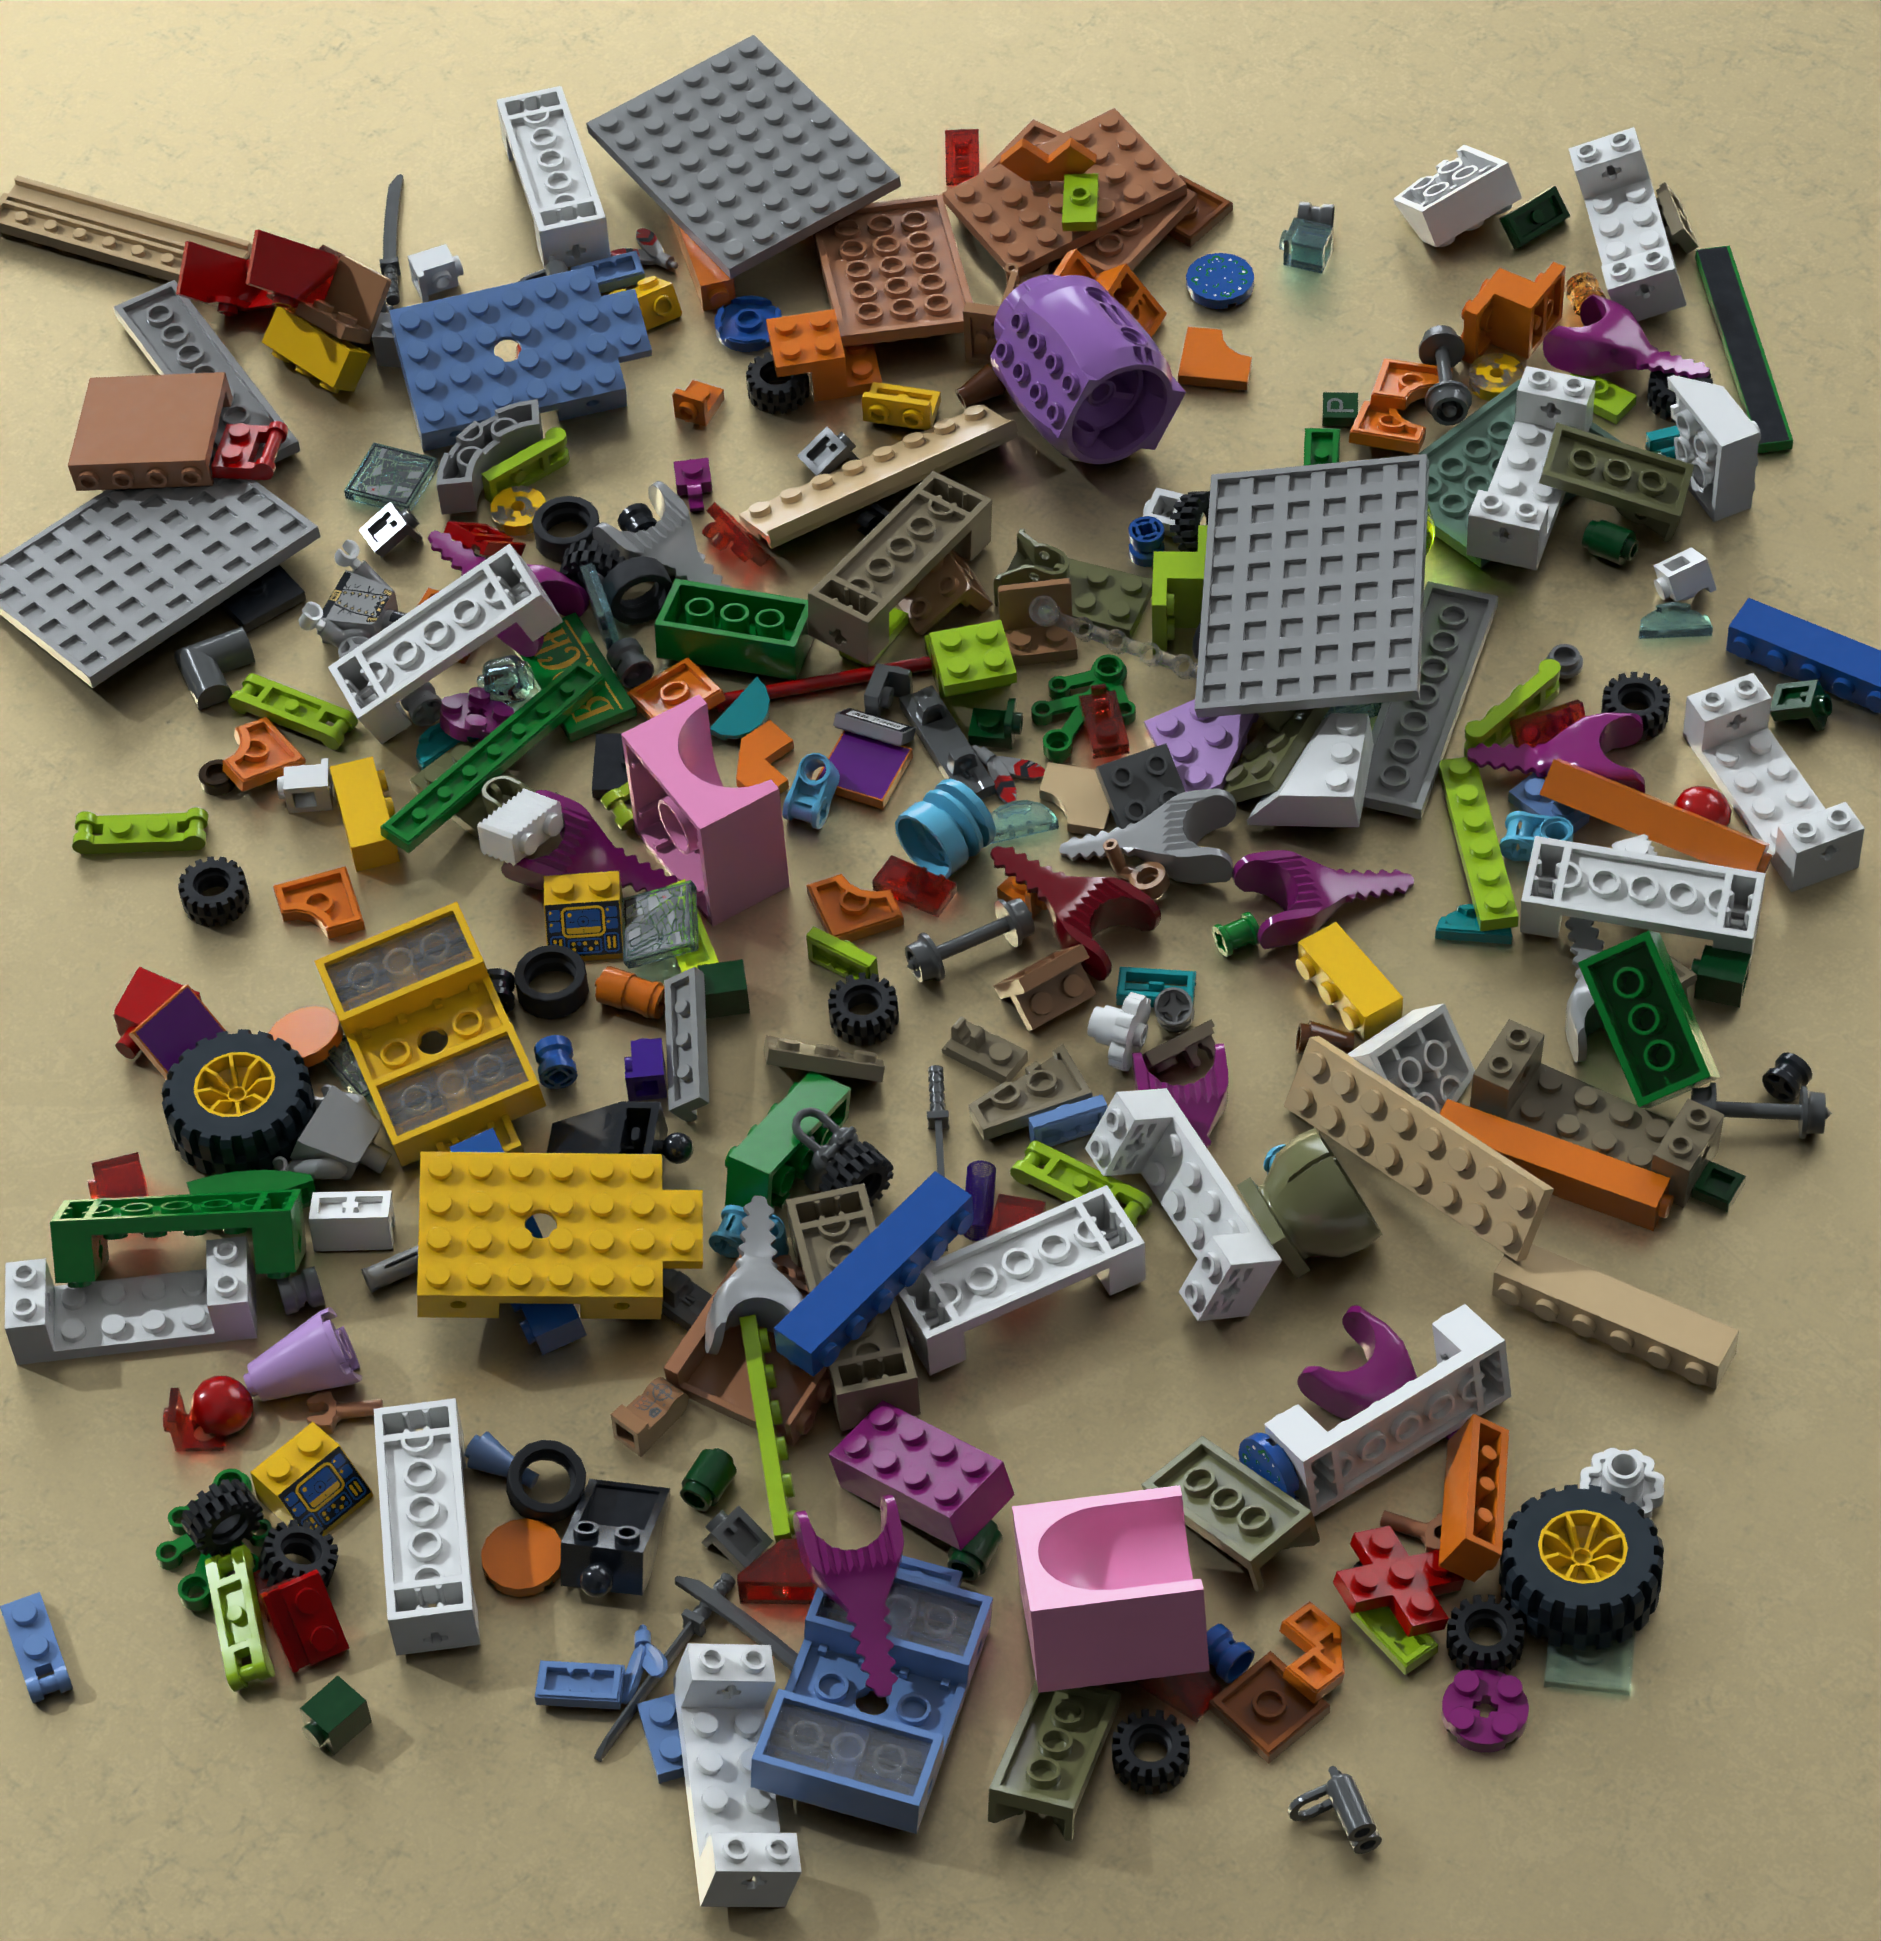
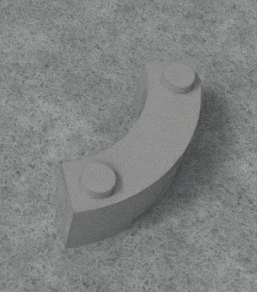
M538 399L522 401L496 409L495 416L481 423L474 421L456 436L457 442L449 453H444L437 472L436 485L442 515L477 511L478 498L483 489L481 473L543 439Z

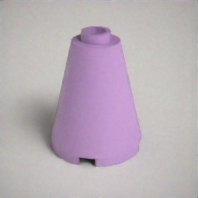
M331 1307L316 1313L247 1365L249 1373L244 1374L243 1377L252 1397L259 1395L262 1401L353 1385L362 1380L361 1375L353 1372L359 1369L360 1365L344 1326L336 1329L331 1319L338 1317Z

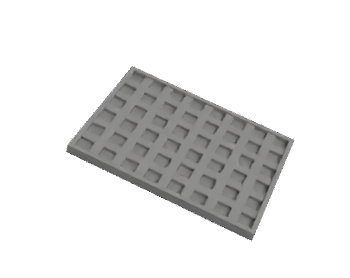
M755 35L742 40L586 123L588 133L730 279L901 187L900 176Z
M212 450V455L209 463L211 474V465L216 454L214 450ZM213 478V486L105 490L0 558V615L94 688L320 538V532L317 525L255 480Z
M1427 454L1211 475L1194 708L1197 718L1420 700L1429 460Z

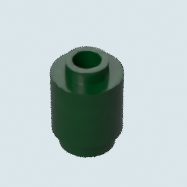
M1602 519L1599 522L1592 520L1587 525L1582 538V546L1587 548L1590 554L1623 565L1627 560L1631 561L1635 557L1639 541L1635 540L1636 534L1634 531Z
M719 1448L701 1451L681 1482L682 1490L680 1491V1496L685 1503L699 1511H707L710 1506L718 1503L737 1473V1469L733 1464V1458L727 1452Z
M990 1520L962 1550L951 1546L948 1552V1568L963 1572L962 1579L969 1581L976 1580L979 1575L984 1574L1003 1539L997 1524Z

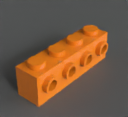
M1473 1414L1447 1441L1439 1567L1474 1583L1487 1570H1492L1502 1555L1509 1442L1508 1429L1476 1414Z

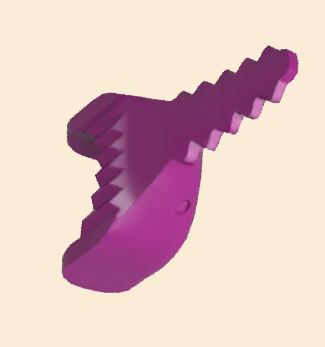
M1595 294L1590 295L1581 304L1580 317L1584 327H1564L1559 325L1551 330L1543 340V353L1550 365L1576 375L1598 376L1633 369H1648L1651 372L1662 371L1664 374L1674 373L1676 376L1687 375L1689 379L1705 378L1710 374V368L1706 367L1704 362L1694 363L1693 359H1682L1681 355L1671 356L1669 351L1659 352L1658 348L1649 343L1641 326L1630 310L1613 300Z
M434 530L428 536L431 550L441 552V559L451 561V568L460 570L461 576L486 560L482 556L476 557L473 549H464L461 541H452L450 533H440ZM527 564L559 614L568 616L576 612L578 617H581L587 611L589 597L584 588L552 568L544 565ZM517 622L496 635L505 644L525 657L537 654L544 642V636L533 642Z
M1605 712L1585 716L1564 729L1546 744H1538L1534 748L1526 743L1522 744L1519 748L1508 744L1502 748L1494 743L1488 748L1484 744L1479 743L1475 748H1469L1466 756L1468 761L1477 764L1480 768L1490 765L1494 770L1504 767L1507 771L1512 772L1518 769L1525 775L1533 772L1537 777H1547L1553 759L1559 758L1645 793V780L1641 774L1634 769L1619 766L1605 756L1613 748L1628 747L1636 744L1643 735V721L1636 713Z
M538 790L535 793L561 803L564 827L560 832L562 841L558 848L549 855L533 860L523 858L514 866L504 861L501 867L502 874L509 880L543 891L544 876L619 871L622 888L631 885L635 892L645 889L647 894L678 882L676 875L666 877L663 869L652 870L649 862L640 864L636 855L626 856L623 848H616L586 808L572 799L547 790Z
M1272 850L1248 854L1235 864L1232 871V879L1239 889L1244 892H1256L1266 895L1275 900L1284 910V912L1273 915L1261 924L1257 938L1264 949L1297 944L1302 939L1318 932L1343 904L1352 903L1355 898L1366 901L1369 895L1380 898L1381 893L1393 896L1395 890L1405 894L1407 889L1414 885V878L1411 874L1402 873L1397 869L1393 870L1392 873H1388L1383 869L1377 874L1371 870H1366L1363 874L1354 869L1351 873H1348L1343 869L1334 870L1287 850Z
M1224 1043L1214 1044V1065L1206 1076L1195 1083H1188L1184 1086H1172L1166 1082H1160L1154 1075L1148 1072L1142 1053H1132L1136 1090L1167 1088L1206 1148H1209L1212 1143L1209 1136L1223 1115L1228 1102V1066Z
M1357 1305L1351 1306L1343 1316L1342 1324L1346 1332L1363 1347L1368 1362L1355 1370L1346 1372L1331 1371L1321 1366H1308L1301 1372L1297 1380V1385L1305 1397L1331 1414L1343 1419H1350L1368 1408L1372 1403L1385 1398L1403 1387L1407 1382L1418 1378L1403 1340L1385 1322ZM1459 1429L1446 1436V1439L1449 1440Z
M887 1495L881 1497V1534L868 1546L857 1550H842L831 1547L816 1535L805 1510L795 1512L793 1515V1526L804 1567L812 1582L847 1613L846 1621L855 1627L850 1637L860 1643L856 1649V1654L865 1658L860 1670L870 1675L866 1680L865 1686L874 1690L878 1698L890 1696L892 1686L898 1677L890 1671L896 1661L888 1654L894 1647V1644L886 1638L892 1627L884 1621L885 1617L890 1613V1609L885 1603L902 1562L904 1547L903 1530L894 1496Z

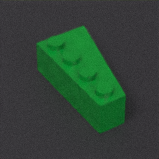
M810 1071L800 1082H795L791 1086L788 1095L779 1104L775 1103L759 1125H753L747 1137L738 1146H733L728 1152L725 1159V1167L727 1168L725 1206L738 1205L744 1207L751 1202L754 1196H763L767 1199V1204L773 1209L775 1206L783 1209L786 1205V1200L791 1198L789 1190L796 1177L804 1180V1173L814 1155V1152L800 1142L793 1134L792 1120L794 1116L803 1108H817L827 1114L841 1128L849 1118L851 1088L813 1071ZM809 1116L801 1120L800 1126L805 1134L809 1137L813 1136L814 1141L820 1146L828 1144L833 1133L828 1128H823V1124L817 1118Z

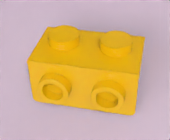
M651 276L638 281V287L633 288L637 294L646 330L682 315L673 283L656 276ZM626 289L616 290L609 294L626 291Z
M873 382L870 391L864 392L862 395L863 421L927 430L933 427L941 403V391Z

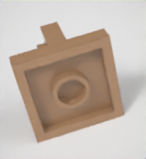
M1083 944L1055 951L993 985L1000 999L1011 997L1028 1031L1041 1026L1097 995L1081 965L1082 961L1090 958Z

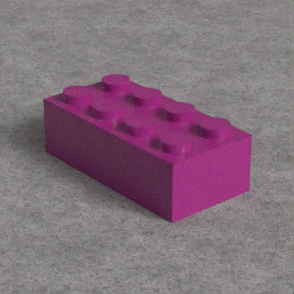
M883 1400L828 1454L841 1488L879 1508L882 1496L893 1495L900 1519L959 1550H962L1015 1495L1003 1461Z

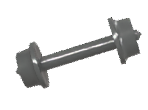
M1437 325L1425 332L1419 345L1418 354L1423 364L1437 366L1439 383L1433 385L1425 395V407L1436 422L1449 426L1458 424L1466 418L1468 410L1472 405V394L1466 385L1452 378L1451 368L1456 366L1465 355V344L1462 338L1457 335L1453 328L1446 325Z
M1020 898L1007 902L999 899L994 904L996 921L936 946L927 933H920L917 941L905 947V955L908 962L907 968L911 969L919 982L933 978L936 981H941L945 978L942 960L1002 934H1004L1013 947L1017 948L1022 945L1023 939L1035 932L1032 912L1029 911L1024 901Z
M1710 1082L1708 1087L1692 1088L1691 1100L1725 1114L1724 1117L1798 1120L1800 1139H1805L1808 1134H1823L1825 1119L1832 1114L1826 1107L1825 1093L1809 1091L1807 1086H1801L1799 1104L1717 1101V1089L1714 1082Z

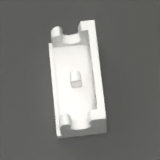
M392 1190L313 1192L309 1212L313 1250H393L392 1227H395Z

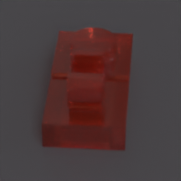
M979 129L945 130L946 186L959 185L980 173Z
M716 502L706 510L716 522L707 524L702 530V534L710 540L718 534V537L712 542V545L718 550L723 551L732 541L734 544L730 549L737 557L745 563L748 559H751L760 567L771 557L738 520Z
M1106 684L1092 685L1091 694L1079 696V705L1093 759L1129 754V741L1116 691L1106 692Z
M1577 699L1509 721L1514 746L1519 748L1522 744L1526 743L1534 748L1538 744H1546L1564 729L1585 717L1583 702Z
M893 855L889 857L872 880L874 891L891 890L895 900L935 917L941 915L957 893V883L947 880L944 875H935L928 872L925 867H919Z

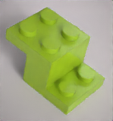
M1198 525V552L1154 551L1152 655H1167L1168 640H1175V628H1197L1201 622L1208 525Z
M1001 620L931 632L929 635L924 636L927 656H930L932 674L940 698L1017 683L1016 668Z

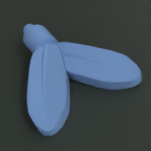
M640 1625L639 1630L634 1634L635 1650L626 1669L621 1701L625 1705L635 1695L644 1669L654 1678L663 1677L667 1671V1659L657 1647L651 1644V1632L647 1630L646 1625Z

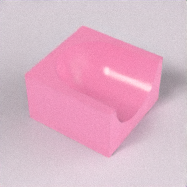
M700 695L621 734L635 832L670 875H676L677 881L686 880L696 907L712 927L790 887L779 788L771 779L749 787H723L713 755L708 707Z
M1180 1485L1012 1507L1019 1585L1038 1693L1209 1671L1204 1589L1202 1580H1193Z

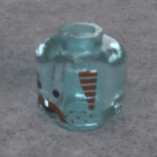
M508 655L488 660L483 665L482 675L477 677L478 687L484 688L487 694H490V700L500 701L507 705L524 701L528 697L529 691L534 688V676L531 666L527 661H522L516 655Z

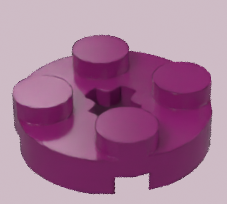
M473 687L469 690V693L454 694L442 699L439 723L441 729L454 739L467 742V737L480 738L479 742H481L514 714V709L502 701L491 697L489 690Z
M1491 1669L1462 1670L1458 1672L1443 1696L1442 1721L1446 1730L1448 1731L1449 1728L1450 1732L1457 1737V1742L1461 1746L1475 1752L1492 1753L1505 1749L1507 1743L1512 1742L1516 1737L1518 1740L1523 1735L1528 1722V1699L1522 1690L1521 1681L1515 1676L1506 1675ZM1481 1704H1489L1497 1712L1492 1711L1489 1713V1717L1484 1718L1480 1716V1710L1474 1708Z

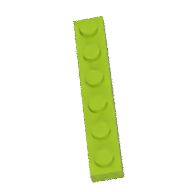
M1467 757L1441 760L1438 773L1480 931L1518 927L1519 916L1477 764L1468 761Z
M756 1315L740 1317L739 1319L773 1533L779 1552L782 1554L796 1551L793 1515L797 1510H790L788 1498L795 1497L791 1473H784L782 1461L789 1460L785 1436L778 1437L776 1425L783 1424V1417L779 1399L772 1401L770 1389L777 1388V1380L773 1364L766 1365L765 1353L772 1352L768 1329H760Z

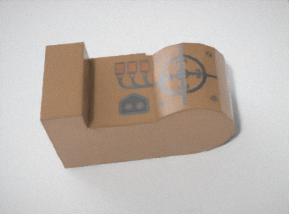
M664 1377L654 1379L646 1387L643 1394L634 1399L627 1407L621 1404L611 1413L614 1438L641 1457L683 1415L688 1405V1395Z

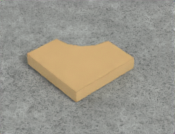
M1047 762L1039 788V798L1053 802L1063 810L1067 818V832L1084 835L1088 833L1096 836L1100 831H1106L1111 810L1097 777L1096 769Z

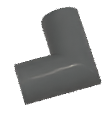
M243 627L191 644L174 652L175 662L199 710L227 701L232 696V691L223 673L255 662L251 644Z

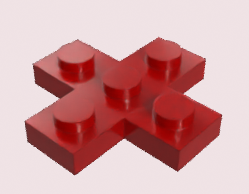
M1390 1525L1355 1532L1350 1545L1363 1566L1337 1571L1333 1580L1334 1586L1351 1613L1389 1606L1408 1637L1444 1630L1449 1618L1435 1596L1461 1591L1465 1578L1439 1567L1440 1550L1409 1556Z

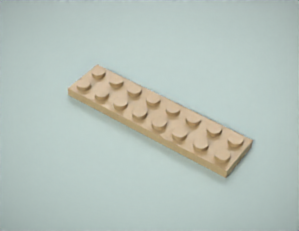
M1310 1037L1284 1107L1515 1261L1526 1260L1554 1188L1322 1037Z

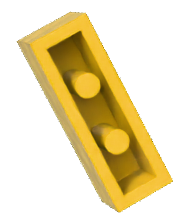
M277 307L262 339L263 344L273 349L271 354L282 361L289 363L292 361L297 365L295 370L311 378L317 377L321 380L319 385L328 391L339 393L341 389L354 392L371 354L352 342L341 340L295 314L296 308Z
M373 756L329 766L356 872L400 862L398 846L381 836L380 826L396 814L392 797L384 798L383 792L389 791L384 769L376 770Z
M1337 922L1298 942L1296 966L1300 975L1305 980L1310 979L1317 987L1322 1000L1327 1005H1332L1340 1014L1347 1029L1350 1031L1354 1030L1363 1041L1375 1036L1402 1018L1403 996Z

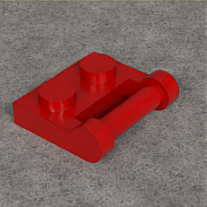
M273 421L268 426L247 425L244 423L226 424L211 465L213 478L271 479L276 469L274 462L279 447L288 436V426L281 421ZM260 443H266L261 458L254 462Z

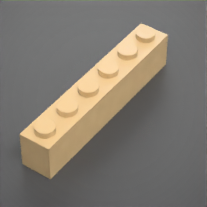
M1531 1245L1526 1260L1515 1261L1504 1254L1494 1271L1492 1295L1499 1298L1502 1302L1531 1311L1543 1320L1554 1321L1571 1328L1581 1336L1592 1337L1609 1344L1619 1352L1635 1355L1648 1361L1654 1367L1668 1369L1686 1377L1694 1384L1705 1385L1716 1390L1736 1354L1739 1330L1536 1245Z

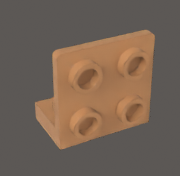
M342 255L325 300L315 299L314 304L307 302L298 303L295 314L341 340L369 345L389 291L391 279L348 256Z
M1018 270L1011 271L1002 302L1020 285ZM971 302L965 303L963 324L966 362L991 365L990 356L997 343L994 333V321L1000 306Z
M952 549L898 605L902 611L908 613V621L915 632L923 635L960 602L965 607L972 605L981 613H984L993 603L965 559Z
M1069 578L998 587L999 620L1002 621L1015 666L1078 659L1072 621V593Z

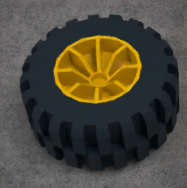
M238 1029L236 1034H228V1031L216 1033L217 1037L211 1040L204 1038L196 1042L195 1049L192 1051L187 1049L178 1057L179 1064L174 1063L168 1071V1080L164 1082L161 1094L163 1097L162 1106L172 1143L176 1151L180 1152L181 1158L188 1165H196L197 1171L206 1175H211L212 1172H215L217 1175L236 1171L274 1170L272 1162L278 1156L284 1157L288 1163L293 1160L290 1156L297 1140L317 1110L308 1068L305 1066L304 1060L298 1051L291 1049V1045L281 1038H277L274 1041L272 1034L261 1031L258 1034H252L249 1029Z
M1578 1484L1565 1485L1564 1490L1556 1492L1555 1488L1541 1492L1539 1500L1532 1497L1521 1505V1512L1513 1513L1508 1521L1507 1530L1503 1532L1499 1570L1501 1596L1509 1601L1510 1609L1515 1607L1518 1611L1517 1619L1523 1618L1524 1623L1527 1624L1526 1631L1538 1639L1541 1636L1548 1638V1644L1560 1648L1562 1644L1573 1645V1650L1582 1651L1586 1650V1646L1592 1645L1596 1646V1650L1610 1647L1612 1640L1616 1639L1618 1643H1621L1632 1637L1633 1629L1636 1631L1641 1630L1649 1622V1615L1656 1610L1661 1591L1664 1565L1662 1539L1657 1536L1658 1529L1652 1519L1649 1517L1644 1519V1510L1634 1502L1627 1504L1625 1496L1613 1490L1611 1494L1602 1492V1487L1589 1485V1489H1578Z

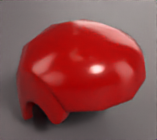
M1695 786L1688 788L1680 794L1674 803L1677 807L1726 827L1730 824L1732 810L1726 797L1720 791L1711 787Z
M213 1376L202 1381L192 1394L189 1409L190 1421H196L205 1434L213 1433L225 1436L242 1430L251 1419L253 1398L248 1389L238 1380L229 1376Z

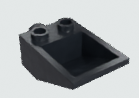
M621 1101L552 1123L547 1153L662 1154V1162L663 1156H665L671 1163L681 1164L691 1158L694 1146L690 1137L684 1133L676 1132L667 1136L668 1127L660 1102Z
M589 1479L561 1541V1586L582 1588L591 1597H602L609 1592L643 1596L653 1571L670 1499V1488Z

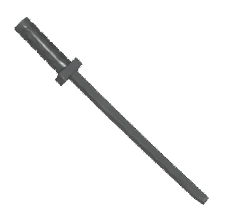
M402 174L397 175L388 187L384 218L383 259H379L382 275L391 279L386 302L392 306L400 302L398 275H401L397 257V233L404 181Z
M933 1065L928 1068V1082L930 1083L929 1102H931L930 1111H927L928 1129H935L937 1173L945 1177L942 1128H950L949 1111L946 1110L944 1103L943 1067Z
M722 1573L712 1589L725 1598L726 1594L736 1584V1581L730 1574ZM699 1602L700 1604L693 1611L686 1608L681 1614L683 1618L682 1628L684 1629L664 1654L667 1659V1669L694 1634L702 1638L706 1633L705 1620L710 1617L713 1610L704 1602ZM649 1674L603 1739L594 1759L600 1762L603 1760L637 1712V1703L644 1702L661 1678H654Z
M682 1576L675 1577L676 1586L700 1602L707 1604L710 1609L737 1627L757 1644L771 1645L772 1656L792 1672L798 1653L781 1639L700 1580Z

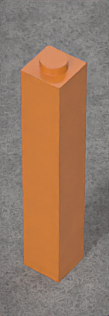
M669 216L703 311L720 308L723 305H730L731 300L736 298L734 278L730 279Z
M1559 758L1553 759L1539 794L1637 835L1645 834L1652 841L1708 864L1766 873L1772 859V855L1767 853L1770 844Z
M1450 1099L1446 1100L1439 1113L1554 1188L1552 1193L1554 1196L1654 1231L1660 1217L1666 1219L1670 1213L1674 1196L1669 1195L1671 1179L1669 1177Z

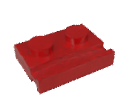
M448 521L444 533H450L451 539L461 541L464 549H473V551L477 549L480 551V554L486 556L494 555L508 544H511L516 552L522 556L526 546L524 543L512 542L514 538L487 524Z
M317 1569L281 1584L272 1591L260 1594L289 1668L293 1673L298 1672L300 1668L309 1664H316L350 1648Z

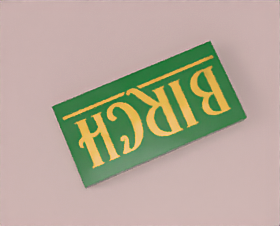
M576 612L563 617L562 623L543 635V646L534 656L525 657L513 649L539 692L577 659L605 676V686L560 724L570 742L637 716L635 704Z

